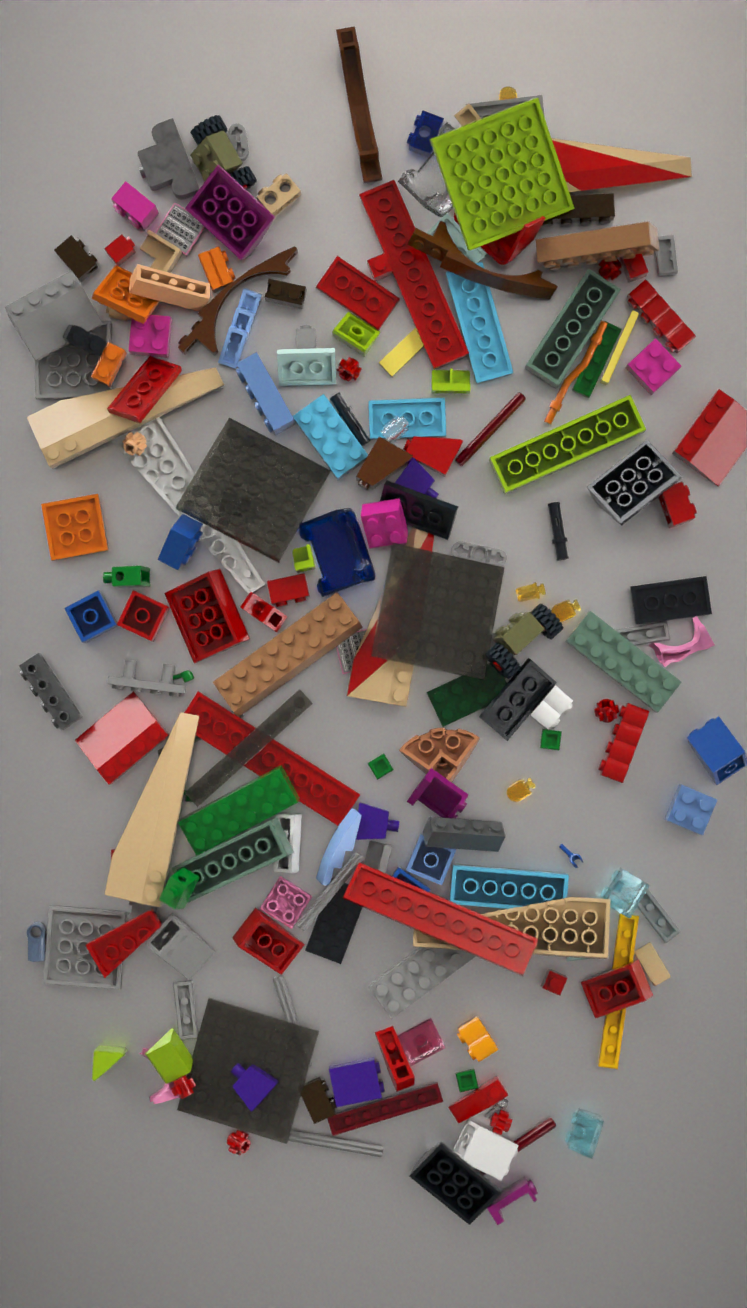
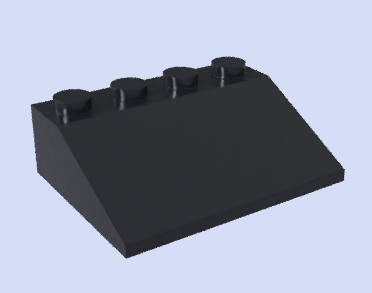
M646 440L589 484L587 488L597 504L622 526L683 477Z
M442 1142L426 1152L416 1163L409 1175L410 1178L469 1225L503 1192Z

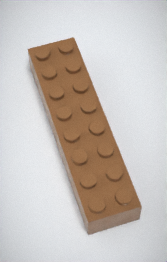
M336 592L213 681V684L232 711L240 717L363 627L339 593Z

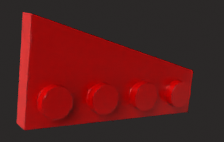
M153 908L88 942L85 946L103 977L106 978L158 930L162 924Z

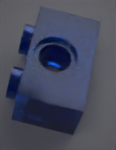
M424 110L421 116L417 115L414 122L416 129L414 133L410 132L407 140L409 150L430 158L433 152L430 139L439 136L444 118ZM422 130H427L430 135L422 137L419 133Z

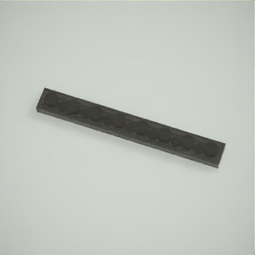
M299 689L192 785L185 794L198 807L313 703Z

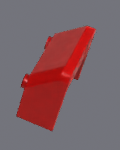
M454 213V220L459 225L456 214ZM542 216L525 224L522 230L480 247L498 264L506 265L534 240L546 218Z

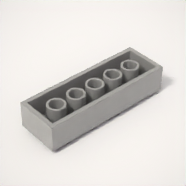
M419 947L369 985V989L392 1019L476 956L463 950Z

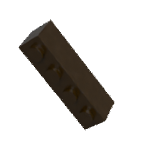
M614 193L571 195L574 209L545 220L542 226H553V223H561V225L567 226L572 225V222H580L581 225L591 224V221H599L600 224L610 223V220H613L615 217Z

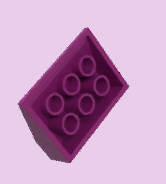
M220 165L216 166L185 207L193 217L240 260L252 254L275 219L272 213Z

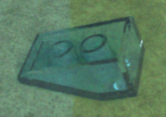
M620 868L619 871L615 870L611 876L612 882L609 887L606 886L603 889L601 897L602 899H610V907L630 919L650 885Z

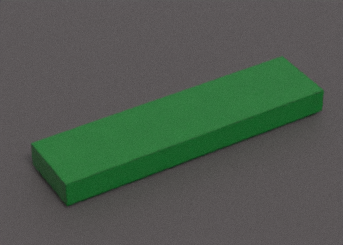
M608 323L602 335L601 344L597 346L588 366L579 374L572 391L590 398L622 330L621 328Z

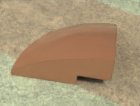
M444 727L430 729L428 733L421 736H414L399 751L425 774L432 768L452 782L473 752L480 737L462 729L446 730Z

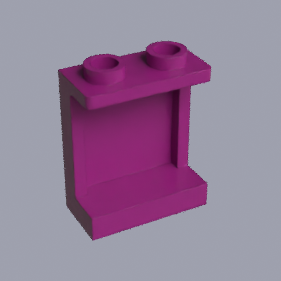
M431 768L415 788L407 802L413 806L418 800L442 818H457V811L461 813L467 805L465 800L469 795Z
M524 1176L502 1190V1194L487 1209L496 1224L499 1225L504 1222L501 1212L502 1208L526 1193L530 1195L533 1202L537 1201V1189L532 1180L527 1181Z

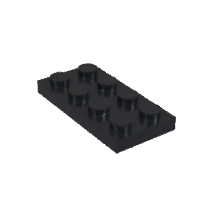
M386 480L380 501L400 498L408 526L446 540L449 539L458 506Z
M707 576L630 587L635 625L712 614Z
M528 658L520 670L514 674L479 717L508 741L557 682Z
M347 883L342 885L318 915L305 949L307 952L339 964L342 963L362 910L361 906L343 899L349 885Z

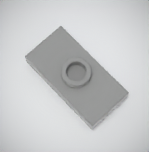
M674 235L658 237L659 251H655L658 276L677 274Z

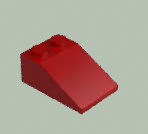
M257 908L252 911L232 937L239 948L281 975L305 945Z
M639 959L581 982L595 1018L644 1002L653 996Z

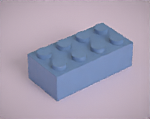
M257 352L236 363L238 369H236L237 375L242 383L246 381V391L251 399H256L255 407L260 416L264 415L266 417L264 422L269 432L273 431L277 435L295 425L293 416Z

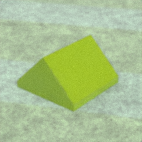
M350 312L344 316L332 331L334 338L364 357L380 334V331Z
M173 1028L145 1053L165 1084L191 1072L194 1058Z
M98 1046L94 1050L92 1079L96 1081L126 1054L127 1048Z

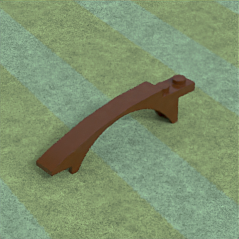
M355 26L337 29L340 57L363 183L382 180V173L379 163V152L369 111Z
M441 220L433 236L415 228L407 244L441 261L440 268L470 281L501 291L550 300L558 287L541 278L543 272L540 270L524 275H503L480 267L457 248L448 233L446 223Z
M294 246L278 253L248 270L225 287L198 313L202 321H197L191 328L193 331L188 336L184 335L180 339L178 349L186 355L198 341L215 356L218 353L215 338L216 321L227 297L238 286L255 277L263 275L288 276L291 271L287 264L297 255L298 249Z

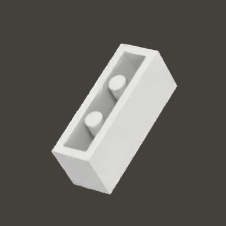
M278 813L276 818L278 817L294 853L275 861L273 872H299L302 814Z

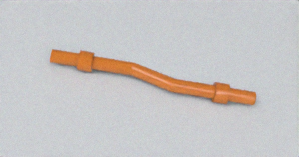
M601 320L595 334H592L589 340L591 343L582 362L564 379L555 400H552L549 406L550 410L544 422L552 424L557 411L559 412L563 405L561 403L570 384L588 366L597 346L601 344L602 335L608 325L607 322Z

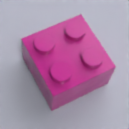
M126 181L111 198L115 211L123 218L127 216L130 221L129 223L137 230L141 228L145 231L159 214L156 205Z
M150 315L144 324L132 319L129 353L131 355L169 358L172 330L171 317Z
M655 338L625 368L652 395L682 366Z
M400 498L362 504L361 519L369 549L407 543L408 528Z

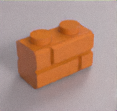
M215 247L198 255L213 293L223 290L233 282V279H236L232 268L228 269L226 262L229 260L225 250L221 251L220 247Z
M108 342L91 377L95 381L111 388L122 365L121 361H124L127 352Z

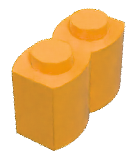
M478 1016L458 1027L459 1033H457V1036L462 1043H467L470 1048L467 1051L473 1060L477 1059L480 1062L498 1050L497 1045Z

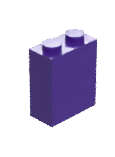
M374 1057L329 1066L336 1107L382 1098V1093L385 1092L383 1081H379L378 1074L381 1073L380 1064L375 1062Z

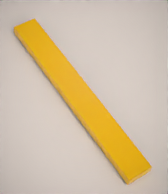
M619 913L612 969L633 962L639 916ZM626 1008L605 1015L598 1062L599 1067L618 1069Z

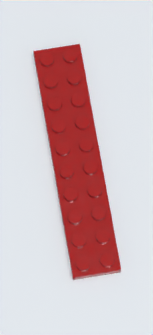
M395 180L359 194L381 248L392 268L393 276L433 369L469 355L427 254L407 245L415 230V226Z
M199 691L184 712L199 716L196 731L197 737L257 775L262 776L282 765L300 798L299 801L339 826L360 796L358 792Z
M360 862L343 896V899L521 976L524 975L538 942V939Z

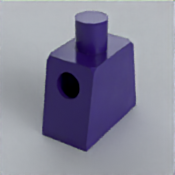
M414 458L395 481L396 484L437 498L439 493L431 488L435 482L433 477Z
M359 802L358 812L362 816L356 840L386 839L387 831L398 832L399 821L388 819L389 811Z
M237 1063L230 1071L238 1078L232 1087L251 1111L256 1109L279 1083L276 1078L254 1064L245 1070Z

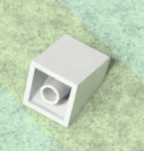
M467 1119L453 1151L472 1167L502 1181L503 1177H506L509 1172L511 1160L518 1153L517 1148L519 1145Z

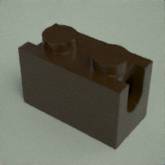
M71 235L54 251L67 267L73 271L79 281L82 282L98 268L96 264L98 260L91 252L86 253L83 249L85 245L79 238L74 239Z
M268 279L265 301L303 309L307 289L306 286Z
M319 1076L298 1087L314 1124L335 1115L336 1103L333 1097L329 1098L327 1091H329V1087L325 1079L321 1080Z

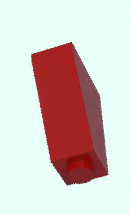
M414 436L412 440H407L403 450L413 455L412 459L414 458L418 463L445 477L463 440Z

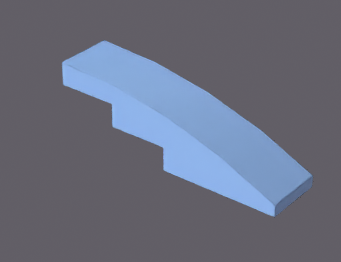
M247 288L243 289L218 363L234 369L237 368L236 363L241 358L263 294Z
M350 809L327 846L316 879L322 885L328 886L330 884L334 868L341 869L345 851H353L362 816L356 809Z

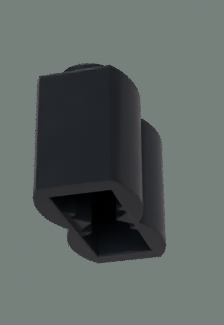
M68 325L63 335V338L68 343L81 347L86 352L96 356H101L107 344L101 337L88 333L85 329L76 325Z

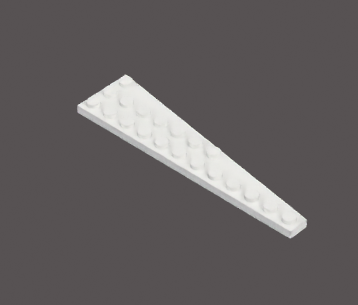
M160 417L111 440L179 517L185 514L203 524L200 530L203 532L200 538L201 542L248 594L250 592L254 593L265 586L262 578ZM129 432L133 434L136 432L141 433L146 439L147 447L140 456L136 453L132 456L124 450V443L122 441Z

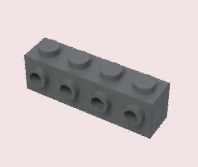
M37 653L19 665L21 668L19 673L25 681L29 680L32 685L30 687L32 693L36 697L39 695L42 700L40 703L46 713L50 712L53 717L51 721L57 729L60 727L61 730H64L83 717L41 653Z
M429 817L423 830L426 847L498 852L506 837L502 822Z

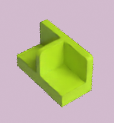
M450 368V370H432V393L470 394V371L453 370V368Z
M310 544L293 549L292 554L297 573L316 569Z

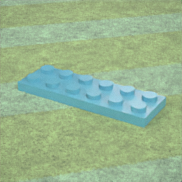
M483 261L475 263L480 267L484 268ZM445 272L464 342L469 352L468 356L476 384L514 373L490 287L470 281L452 272Z

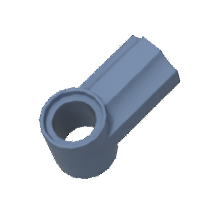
M34 922L26 932L28 937V961H45L46 926L42 922ZM33 927H38L41 930L40 936H35L32 933Z

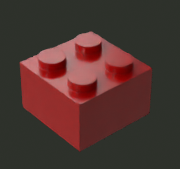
M683 481L674 484L658 497L669 528L696 518L695 514H697L695 505L690 503L688 498L690 491L688 486L683 484Z
M133 590L117 625L154 642L170 607Z

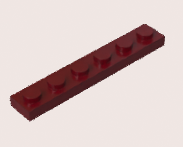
M438 1082L336 1113L327 1119L332 1136L441 1103L443 1099Z

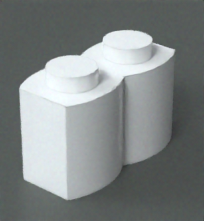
M554 685L530 715L546 729L550 727L554 729L560 722L559 716L562 713L567 714L573 707L571 704L573 700Z

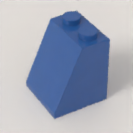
M720 717L708 720L705 726L693 730L687 737L689 745L716 785L747 766L746 752Z

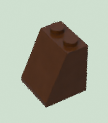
M378 437L356 476L358 486L365 490L369 488L375 489L406 467L412 460L413 455Z

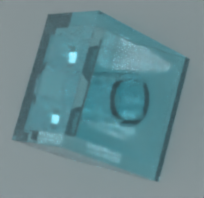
M578 1108L577 1113H573L571 1119L573 1127L571 1131L568 1130L565 1142H568L567 1146L569 1149L592 1159L604 1120L599 1114Z

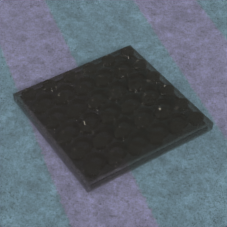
M229 417L176 505V509L279 563L331 470Z
M393 543L371 657L484 680L488 661L485 654L490 650L504 567Z
M209 998L192 1055L193 1064L191 1072L186 1076L187 1079L193 1078L196 1086L192 1088L193 1094L183 1099L180 1098L177 1110L287 1144L319 1030ZM237 1063L245 1070L254 1064L279 1081L253 1111L247 1107L232 1087L238 1078L230 1071Z

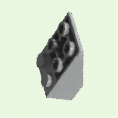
M174 913L167 918L145 943L188 980L216 952Z

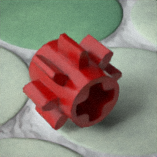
M617 258L616 261L605 262L604 259L598 263L601 267L598 272L606 280L611 279L613 281L622 273L619 270L622 265Z
M349 357L347 360L342 358L336 370L343 380L349 382L352 378L357 380L362 368L359 367V362L356 359Z
M610 699L601 700L597 703V708L594 709L595 716L599 717L600 722L603 721L605 723L617 719L616 713H619L618 705H615L614 700L611 701Z
M185 1075L173 1081L174 1087L171 1090L174 1097L179 1095L183 1099L194 1093L192 1088L196 1084L193 1078L187 1079Z
M500 1109L499 1113H493L489 1126L493 1127L492 1131L500 1135H502L503 1131L508 1133L512 1123V1119L509 1118V1112Z
M239 1130L232 1132L227 1138V1144L230 1146L228 1151L239 1156L241 1153H246L251 1145V1142L248 1140L249 1134Z

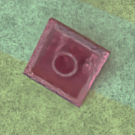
M431 1018L397 1036L411 1066L446 1048Z

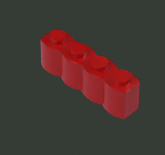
M646 279L627 295L629 299L627 301L634 310L637 308L640 311L641 319L646 324L650 323L654 327L652 330L657 337L665 339L667 342L665 345L671 352L679 353L695 339L696 336Z
M626 703V706L622 705L618 714L621 717L619 724L615 723L612 730L614 735L613 741H609L605 752L608 753L605 760H601L598 768L601 771L600 775L620 783L624 782L650 711Z

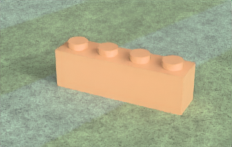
M137 264L130 277L129 293L200 312L210 299V284Z

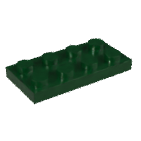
M488 663L426 692L442 727L487 707L507 684L504 676L491 665L492 663Z

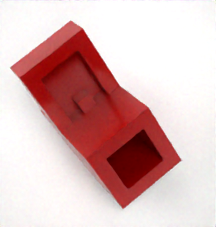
M252 592L249 593L240 606L244 611L275 632H278L288 617Z

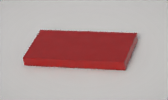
M339 256L335 258L316 286V289L378 331L400 301L399 297Z
M149 356L107 408L108 412L141 423L182 372L181 366Z

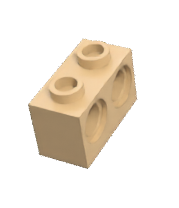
M286 173L283 176H277L270 187L262 188L258 192L257 201L276 216L301 196V190ZM283 185H289L291 187V189L288 192H282L280 190L281 186ZM268 197H274L276 199V201L273 204H267L265 202V200Z

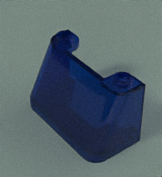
M351 508L337 509L298 524L300 537L312 544L322 574V578L317 583V589L322 597L375 580V571L359 522Z

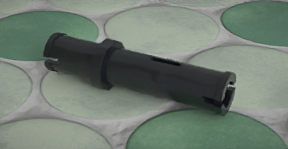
M339 392L332 396L330 400L338 410V414L343 418L361 446L370 442L371 440L352 413V407L347 405L341 393Z
M560 502L549 503L554 538L552 544H555L557 561L569 559Z

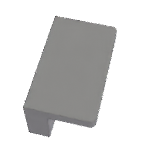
M370 841L364 865L386 874L392 846Z

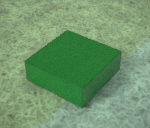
M542 729L540 748L560 750L562 731Z
M385 754L368 763L377 780L394 770Z
M474 1069L456 1072L460 1092L478 1089Z

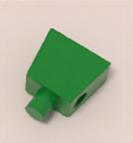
M144 566L112 567V572L103 573V582L112 583L113 587L118 588L150 587V568Z
M183 867L169 878L159 900L175 910L184 909L200 876Z

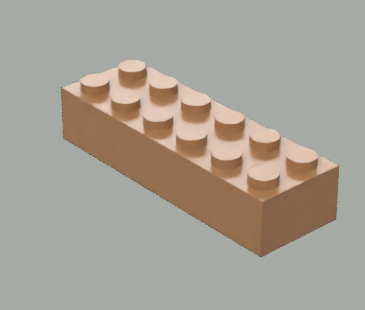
M647 221L536 239L537 261L545 268H549V270L561 269L560 266L567 265L569 268L578 267L579 263L585 262L587 265L597 264L598 260L605 259V262L616 261L617 257L631 259L636 254L650 256L655 251H659L657 227Z

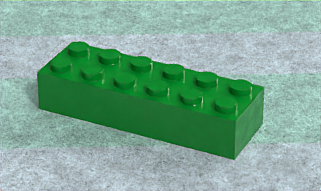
M282 765L182 817L178 824L197 856L298 803L300 798Z

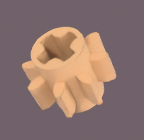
M129 432L122 441L124 443V450L132 456L135 453L140 456L147 447L145 437L138 432L135 434Z

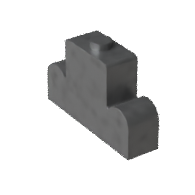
M171 118L156 124L152 128V137L156 145L138 151L137 154L142 165L139 167L142 178H147L152 191L171 185L175 197L183 200L193 197L199 190V186L174 119Z

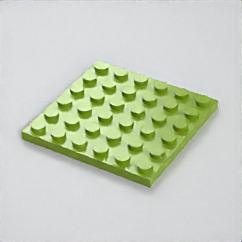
M538 97L430 139L468 250H473L522 230L525 224L542 216L546 218L545 220H548L574 209Z

